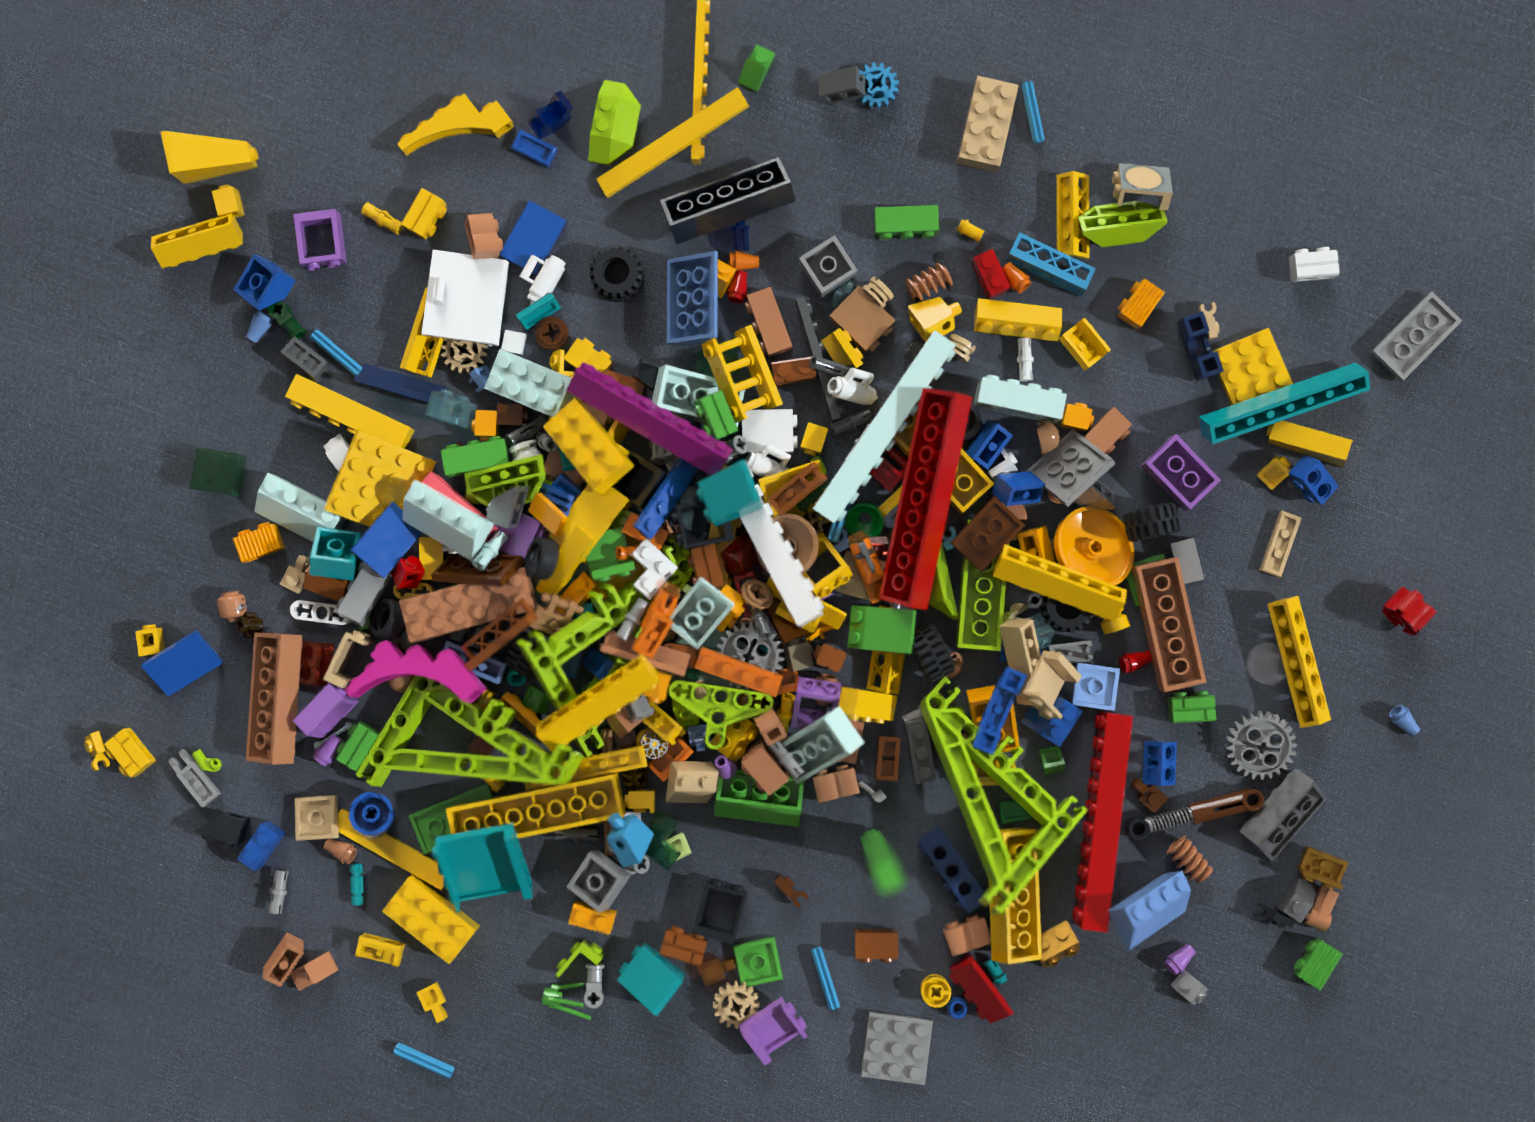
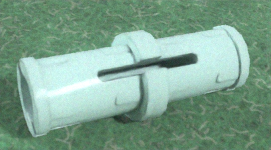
M497 530L490 541L484 543L481 552L472 561V564L477 569L484 570L485 566L492 558L498 555V550L508 540L507 535Z

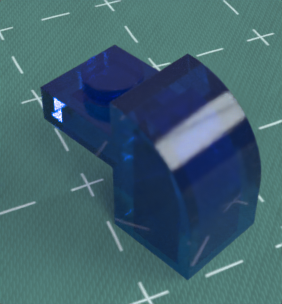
M558 91L554 93L548 105L534 110L528 124L538 138L541 139L563 127L572 118L570 112L573 107L563 92Z

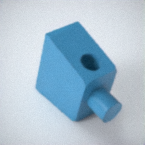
M613 813L608 818V822L612 826L607 837L608 843L623 867L640 864L654 836L653 832L636 815L631 814L621 817L619 813Z

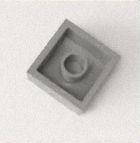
M835 235L799 257V265L821 298L857 276L858 270Z
M597 849L588 853L567 885V888L601 913L610 908L631 874Z

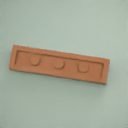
M613 630L607 632L604 644H602L600 650L629 660H634L641 655L632 649L637 639L636 637L630 636L628 642L617 637L615 635L617 632ZM660 645L652 659L646 656L645 658L655 668L684 676L691 654Z

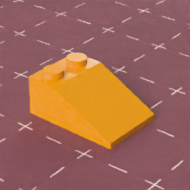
M996 685L966 690L971 721L977 727ZM1012 704L1001 729V737L998 743L1008 735L1014 742L1012 744L1008 743L1003 748L1002 753L1009 752L1012 748L1016 749L1020 746L1014 704Z

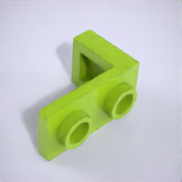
M677 685L672 691L676 693V696H679L680 693H687L685 698L690 699V689L692 686L688 685V690L682 689L681 685ZM672 698L677 723L685 731H688V726L700 725L699 717Z
M586 939L581 943L577 941L570 949L571 956L568 959L563 958L556 966L558 969L556 976L559 978L580 952L594 964L598 965L604 956L602 948L594 942L591 944Z

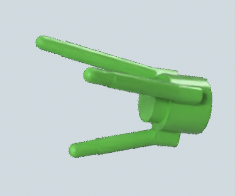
M585 983L552 984L551 988H545L542 1000L543 1005L587 1020L591 1019L589 1015L561 1005L583 1007L582 1003L562 999L563 993L559 992V990L584 987Z

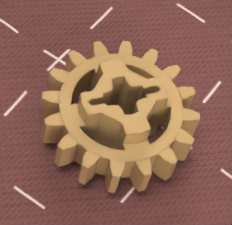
M444 338L447 345H441V348L446 350V352L442 353L441 356L448 358L444 363L447 366L451 365L450 369L452 371L458 368L460 374H463L464 370L469 374L472 368H478L477 365L479 363L485 364L482 357H488V354L483 352V350L488 348L486 344L468 341L457 342L454 339ZM476 344L478 347V354H476L474 351V347ZM458 347L467 349L471 355L462 353ZM452 348L454 349V352H455V355H454L453 358H452V355H451V349H452ZM472 360L471 363L462 365L464 362Z
M735 980L733 986L726 982V989L720 986V994L714 995L716 1000L713 1002V1008L716 1009L715 1016H720V1023L727 1021L728 1028L731 1024H734L735 1029H738L739 1024L758 1012L756 1008L760 1007L759 1001H757L758 994H752L753 987L750 986L747 989L746 982H743L741 986L738 985L737 980ZM728 996V1000L722 1005L724 998ZM733 999L737 1003V1005H740V1010L738 1007H736L735 1004H733ZM751 1004L750 1009H749L748 1012L745 1014V1012H744L745 1009L748 1008L749 1005Z

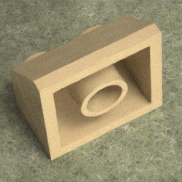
M671 761L666 803H708L716 792L719 771L712 762Z

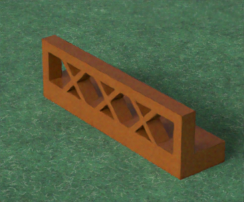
M524 598L516 602L461 646V649L470 659L464 665L469 672L480 666L539 619ZM519 606L527 614L523 619L516 618V609ZM502 620L511 621L509 630H501ZM487 632L495 633L494 642H486ZM471 644L481 645L480 653L476 656L469 648Z

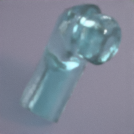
M847 280L845 283L838 285L834 291L830 306L836 309L842 303V300L855 290V283Z

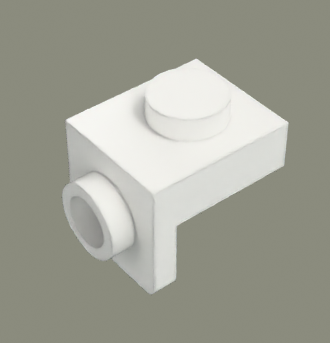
M1004 448L1001 453L1006 460L988 471L994 481H996L997 475L1018 471L1015 463L1018 461L1012 452L1007 453Z

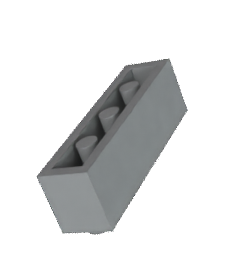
M364 562L358 568L359 574L356 579L350 581L347 590H349L347 595L339 600L336 607L340 617L360 627L364 626L392 577L390 571L385 578H381ZM398 563L392 568V570L396 569Z

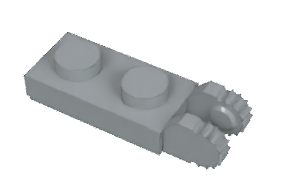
M185 749L179 751V755L187 766L183 769V766L174 757L168 760L169 764L177 773L176 776L199 805L204 808L222 793L206 773L200 769L192 756Z

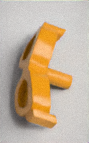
M820 622L821 627L815 630L814 633L806 634L805 638L809 644L818 635L821 639H824L823 632L835 628Z

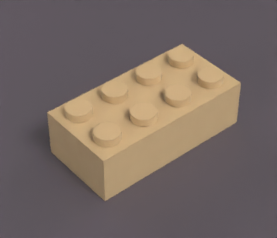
M977 76L956 164L994 173L998 172L1019 85Z

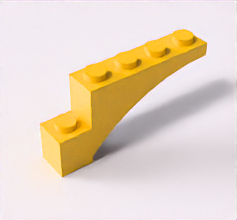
M464 93L461 96H455L445 108L435 111L433 117L428 121L420 122L416 130L403 135L397 144L407 156L432 141L459 134H489L500 138L512 129L514 124L497 101L487 103L479 113Z

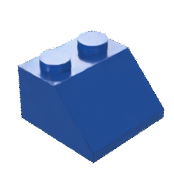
M253 254L233 290L256 309L262 310L285 299L296 280L274 262Z
M1058 695L1053 706L1063 715L1061 719H1046L1039 714L1040 712L1034 706H1030L1020 722L1060 747L1083 711Z

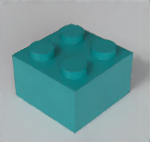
M317 527L310 556L309 575L353 581L358 557L350 549L360 539L361 533Z

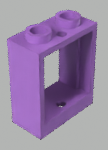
M336 209L293 214L299 264L307 268V270L314 271L319 270L321 266L337 268L341 266L340 264L347 263L341 214ZM332 223L335 254L307 258L304 227Z
M799 677L791 728L802 729L829 713L800 708L801 697L833 701L832 711L839 705L841 683Z
M328 683L293 722L307 736L325 738L359 701L355 697L348 696L347 692L344 691L346 688Z

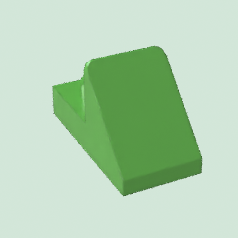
M756 44L750 58L747 57L738 84L757 93L775 58V53Z

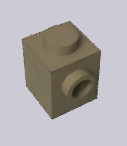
M799 637L782 645L788 670L795 672L813 666L811 657L813 656V649L811 644H808V641L802 640Z

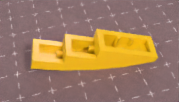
M577 525L559 550L558 562L553 575L547 580L541 579L536 590L541 595L543 592L550 595L552 593L559 595L577 571V566L587 555L585 554L596 538L581 525Z

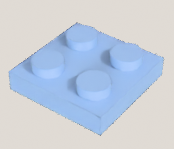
M1076 663V670L1081 674V678L1078 683L1074 682L1071 704L1115 711L1120 669Z

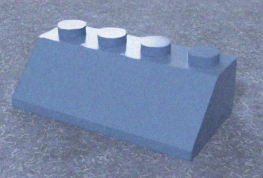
M1183 871L1162 874L1108 910L1126 950L1132 949L1186 912L1191 889Z

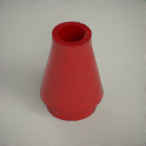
M735 271L733 280L726 293L728 295L727 299L733 303H744V299L747 298L748 274L745 271Z
M1149 650L1124 653L1123 656L1119 657L1121 670L1124 673L1128 672L1130 674L1152 662V655Z

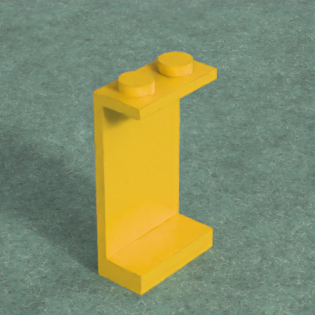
M588 484L571 506L567 516L568 519L560 535L554 536L550 533L549 537L557 543L558 550H560L577 525H581L596 538L585 554L587 555L582 560L584 564H587L585 558L623 508L628 510L632 503L613 487H610L605 493L601 494L594 491Z

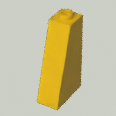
M1283 420L1269 425L1266 433L1271 444L1308 455L1344 468L1352 444L1351 439Z

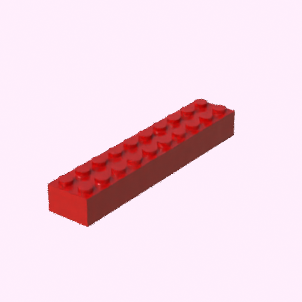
M923 388L879 594V599L909 608L925 610L928 608L970 411L971 396L930 388Z
M1099 711V715L1095 716L1094 727L1097 728V733L1092 739L1094 758L1091 757L1089 763L1092 775L1091 779L1087 781L1089 800H1086L1084 805L1088 811L1086 812V821L1082 823L1084 842H1081L1079 847V855H1082L1081 864L1078 863L1077 866L1079 884L1075 885L1074 897L1077 898L1076 906L1072 908V919L1082 930L1108 933L1110 918L1108 910L1111 909L1133 716Z

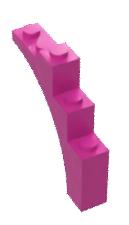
M385 640L377 644L375 650L370 654L375 662L369 663L364 668L365 671L360 676L353 678L344 691L350 697L359 698L371 688L387 680L404 676H422L445 685L463 702L473 703L487 688L473 671L469 672L464 666L466 662L454 650H443L435 659L426 647L416 644L408 648L405 652L406 655H404L394 642Z

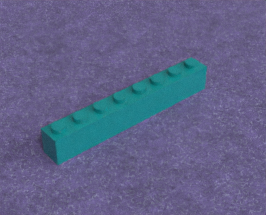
M1355 362L1199 416L1201 434L1211 444H1216L1369 391V371Z

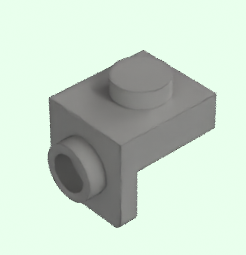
M1185 969L1171 984L1176 991L1193 1005L1201 1003L1207 996V993H1205L1207 988Z

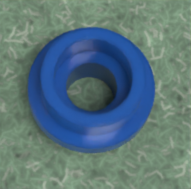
M953 997L947 1003V1012L955 1019L963 1018L968 1012V1004L961 997ZM955 1004H960V1005H961L960 1010H958V1011L954 1010V1009H953L954 1005H955Z

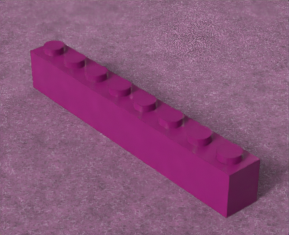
M583 362L575 370L567 387V392L711 476L723 469L733 450L726 443L718 441L709 436L707 432L695 428L688 421L678 418L665 408L659 407L649 398L635 393L630 387L623 386L615 381L613 377L601 373L590 364Z

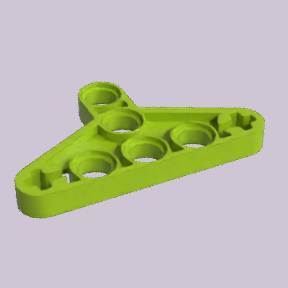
M681 680L673 681L668 688V692L674 700L707 722L704 738L706 745L711 749H718L724 744L727 725L765 713L773 707L772 697L757 691ZM677 684H681L682 689L688 690V685H692L690 689L691 698H685L687 693H680L679 696H676L672 689L676 688ZM702 687L705 689L706 695L703 699H696L693 692L696 688ZM723 690L726 692L727 698L724 702H717L715 700L717 691ZM744 693L748 696V702L742 706L738 705L736 697ZM752 694L755 695L754 699L762 700V697L765 696L766 700L769 701V704L765 705L764 708H761V705L758 703H753L754 708L749 707L752 703ZM715 712H721L724 715L723 721L719 724H715L712 721V715ZM712 733L720 735L721 740L717 745H711L708 741Z

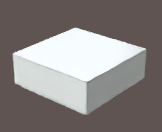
M505 330L501 349L509 353L523 355L527 335L525 333Z

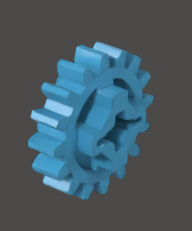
M873 62L871 68L864 65V72L859 70V76L862 74L865 76L867 91L866 96L856 99L862 98L861 105L863 106L869 103V109L876 105L877 109L880 110L881 104L888 107V100L894 102V95L898 94L899 91L896 88L899 86V80H894L897 76L896 72L891 74V67L889 66L884 69V63L882 62L879 67H876L875 62ZM887 79L890 83V90L888 89L889 87L886 85ZM880 83V87L877 86L876 88H874V89L872 90L873 85L876 86L877 84Z

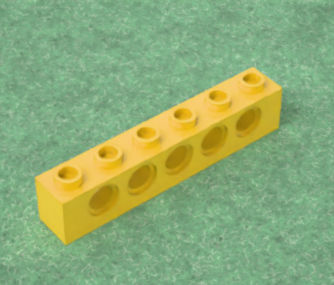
M1299 596L1268 603L1299 726L1303 728L1321 725L1331 720Z

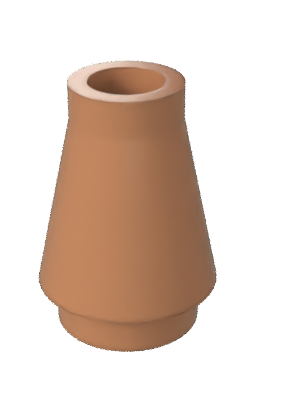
M327 839L323 847L342 864H350L357 854V849L354 848L353 844L334 839Z

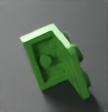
M618 527L607 530L586 557L593 580L597 579V582L610 580L611 575L618 574V577L630 575L631 570H635L634 561L617 560L618 558L615 555L618 546L628 547L626 536L621 532L623 528Z

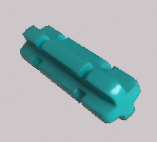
M361 863L350 864V873H352V876H350L351 893H353L351 904L354 906L364 904V896H362L364 892L363 875H361L363 867Z

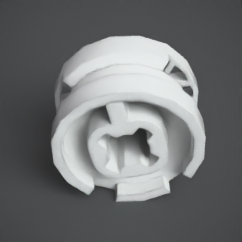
M535 439L528 440L510 447L508 451L513 454L514 459L512 461L541 455L540 450H537L536 447L537 441Z

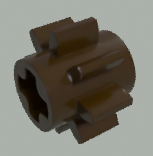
M806 511L802 518L813 524L812 527L816 534L824 531L822 523L825 520L819 517L820 514L817 512L810 514Z
M247 612L244 616L237 619L236 629L238 633H243V638H253L254 632H262L263 620L262 618H257L256 612Z
M642 767L623 771L622 778L624 781L622 784L633 791L637 787L642 788L648 781L646 773L648 770Z

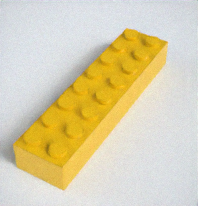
M618 772L572 781L565 785H551L446 808L451 834L513 823L518 838L606 821L616 812L621 817L626 815Z

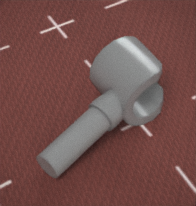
M863 781L859 782L858 785L867 791L876 802L880 803L886 799V795L881 789L874 792Z

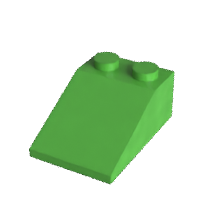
M851 605L847 648L912 654L916 611Z

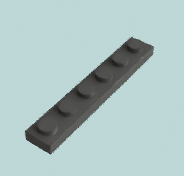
M805 297L796 299V307L811 357L816 355L823 358L822 355L825 354L822 342H818L816 334H819L816 322H812L810 314H813L811 304L806 302ZM816 370L830 421L833 423L840 420V415L843 414L840 402L836 403L835 397L827 390L829 374Z

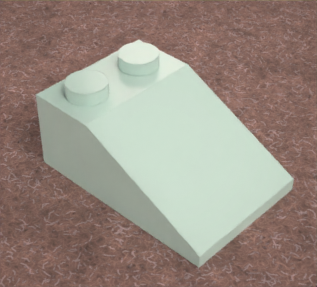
M701 577L675 608L670 617L673 621L670 628L698 650L735 604Z

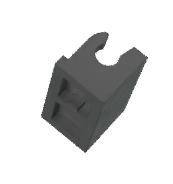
M857 66L819 76V97L829 105L866 96L864 74L859 76V68Z
M295 336L280 351L286 362L317 384L321 379V373L328 371V362Z

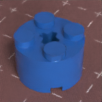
M366 792L359 795L352 802L349 820L354 830L362 837L367 839L379 838L385 835L394 824L395 814L393 807L384 795ZM371 811L376 813V818H369L368 813Z

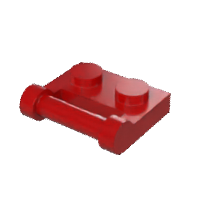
M893 447L889 451L886 449L884 451L903 467L899 472L884 458L877 469L872 467L868 473L888 492L904 477L908 461Z

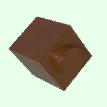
M497 404V425L499 427L520 428L523 423L529 421V410H526L523 404Z

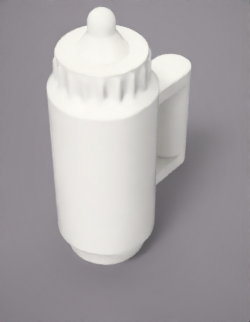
M531 255L519 276L532 284L527 299L530 300V305L553 292L565 271L564 266L566 263L553 255L549 259L547 258L546 261ZM538 262L543 266L533 281L529 276Z
M851 368L845 377H833L828 382L827 390L833 397L861 405H871L878 399L876 390L870 387V383L874 379V374ZM856 377L862 379L863 381H854L853 378Z
M767 444L761 454L759 452H749L745 462L753 474L764 478L788 470L789 468L785 465L790 460L791 455ZM769 453L782 461L778 463L766 457V455Z

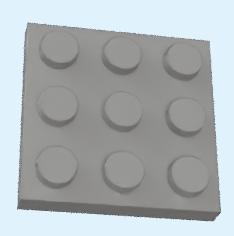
M1072 429L1059 441L1058 446L1053 451L1044 454L1027 471H1031L1045 483L1044 488L1068 507L1106 473L1115 462L1098 447Z
M869 1011L861 1077L925 1085L933 1020Z

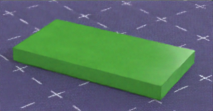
M487 783L408 815L424 855L432 852V847H435L436 837L451 835L446 808L494 797Z

